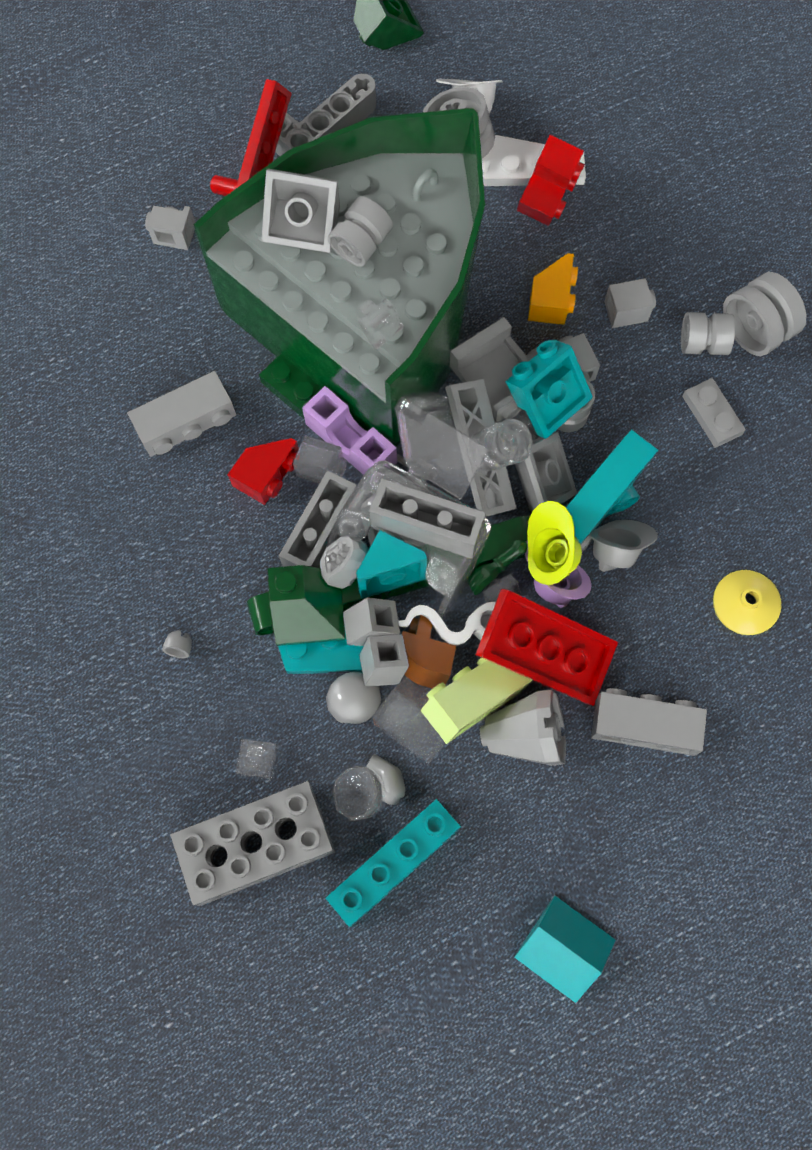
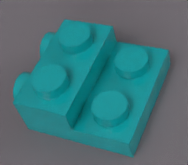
M555 339L541 343L536 349L538 354L530 361H523L515 365L512 369L513 375L505 381L517 407L527 412L537 435L544 439L548 438L593 398L572 346Z

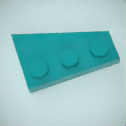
M346 631L345 640L278 646L287 674L363 673L359 655L364 646L347 645Z

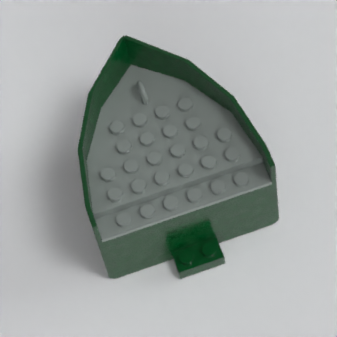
M472 108L365 119L288 150L217 202L193 224L221 309L235 323L276 356L259 374L261 383L303 419L302 407L326 386L349 406L351 416L364 430L368 432L372 427L375 428L397 447L416 427L451 373L450 353L458 345L485 208L478 113ZM273 169L338 180L340 209L337 223L346 220L345 213L358 197H366L379 204L387 212L393 222V228L380 244H375V252L362 267L350 264L339 256L333 248H331L330 253L262 242L266 170Z

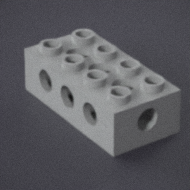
M308 781L170 834L193 906H202L336 853L313 788ZM288 821H294L297 826L296 834L291 839L283 840L280 836L281 826ZM259 834L262 838V846L257 852L250 854L247 850V841L252 835ZM224 847L227 851V860L222 866L216 867L213 862V855L217 849Z

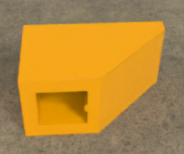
M567 253L533 277L528 321L565 325L567 313H573L576 295L570 294L571 286H576L578 267H573L574 254Z

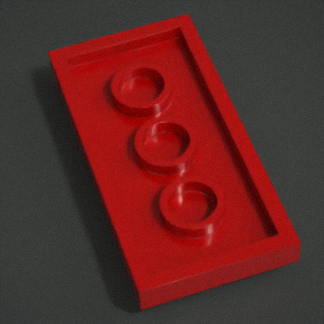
M501 589L475 655L580 702L594 706L618 642L510 590Z

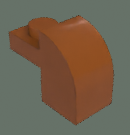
M419 615L418 618L414 617L407 632H402L409 664L404 675L414 683L429 688H434L442 682L446 685L451 675L456 646L430 639L432 623L427 617Z

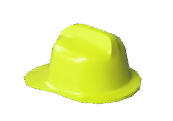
M554 501L539 504L533 510L528 520V569L532 577L540 584L553 585L562 581L577 568L581 561L582 549L578 539L575 537L573 519L568 509L559 502Z

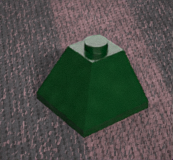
M356 0L353 21L359 31V38L367 46H375L386 50L417 39L424 34L407 0Z
M305 565L268 568L269 602L276 646L345 640L342 589L328 585L321 576V568Z

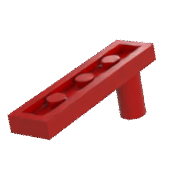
M269 79L265 81L239 178L213 176L210 182L212 193L227 196L273 162L292 95L290 91L277 81Z

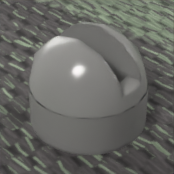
M181 630L172 631L165 639L162 650L172 657L188 658L192 648V640L187 633L181 636Z

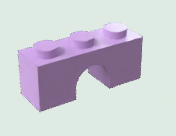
M326 386L302 407L306 425L374 485L397 464V447L375 428L372 427L368 432L364 430L351 416L349 406Z

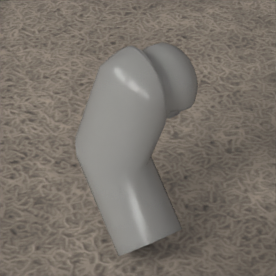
M374 754L367 764L366 770L382 778L384 787L382 799L389 805H396L399 803L400 798L404 797L406 791L402 772L398 767Z

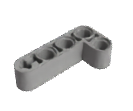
M368 74L353 76L301 122H297L286 113L275 152L281 156L292 148L366 119L376 109V85L374 79Z

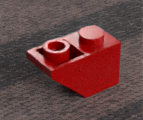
M289 438L246 448L227 474L232 486L265 505L270 497L274 498L277 496L283 484L282 480L287 472H292L297 467L300 461L297 441Z

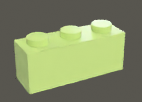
M480 658L477 661L478 666L471 670L467 666L452 678L454 682L448 686L442 682L428 692L427 697L429 700L421 711L444 742L448 744L519 695L533 680Z

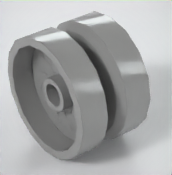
M457 87L441 92L432 98L423 109V112L472 108L478 113L481 156L484 158L492 149L495 141V134L484 95L473 88Z
M768 271L749 282L747 286L727 296L723 303V313L734 315V339L743 349L756 356L767 355L779 347L782 342L790 340L802 332L806 325L807 314L802 298L788 279L778 273Z

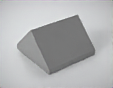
M267 169L261 241L330 253L332 247L328 242V235L337 224L340 209L338 180Z
M558 432L552 433L546 439L541 437L510 448L530 511H533L539 504L547 501L562 504L577 494Z

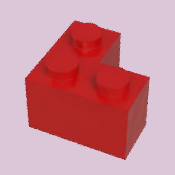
M549 135L535 165L533 174L519 201L517 211L547 226L550 225L553 217L559 219L567 203L562 200L566 189L571 192L573 191L585 165L580 162L584 151Z

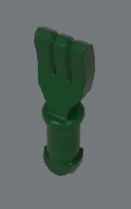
M513 541L509 548L498 557L493 558L494 562L483 564L467 578V583L474 595H478L501 571H505L508 565L521 554L524 555L526 553V541Z

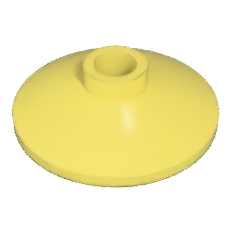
M739 570L728 574L719 582L714 591L713 606L719 620L731 631L742 635H757L771 628L779 618L781 598L776 586L766 576L751 570ZM746 594H751L756 599V603H748L745 598Z

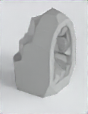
M340 537L329 545L320 560L321 576L326 583L341 589L350 586L357 578L356 572L369 550L367 545L359 538Z

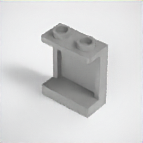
M504 317L454 348L450 353V367L462 383L484 379L495 424L504 418L510 420L521 411V408L517 407L505 381L513 375L512 369L515 365L523 361H530L511 338L512 326Z

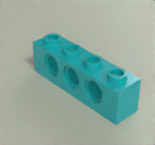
M436 799L325 899L348 927H352L459 831L461 826Z

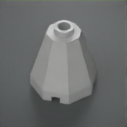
M553 690L537 691L487 716L485 725L480 726L481 743L483 747L488 746L490 753L550 766L565 764L566 739L565 736H561V727H564V721L558 696L556 693H553Z

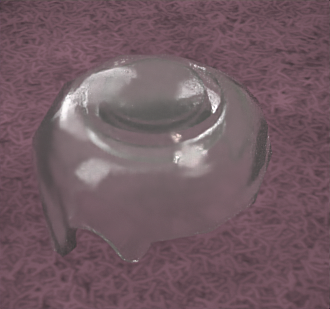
M358 765L342 772L335 780L332 793L336 811L347 817L349 821H360L373 817L382 808L386 797L385 785L381 777L370 768Z

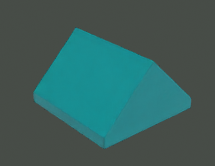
M379 530L356 572L361 599L427 579V557L425 552Z
M554 896L514 958L576 1003L602 973L616 940Z

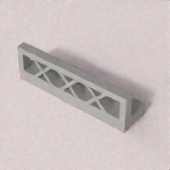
M484 379L445 387L476 510L485 512V517L517 509Z

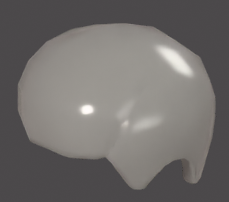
M345 673L339 676L329 687L326 695L328 711L340 723L361 724L366 722L378 711L381 703L380 687H365L363 673Z

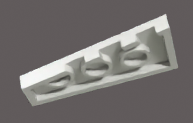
M495 135L492 149L482 158L484 186H527L545 144ZM583 153V155H582V157H581V159H580V162H582V163L585 164L584 153ZM585 165L575 185H584L586 179Z

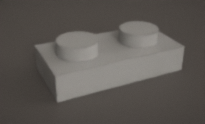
M713 378L685 390L682 397L714 448L743 435L746 430Z

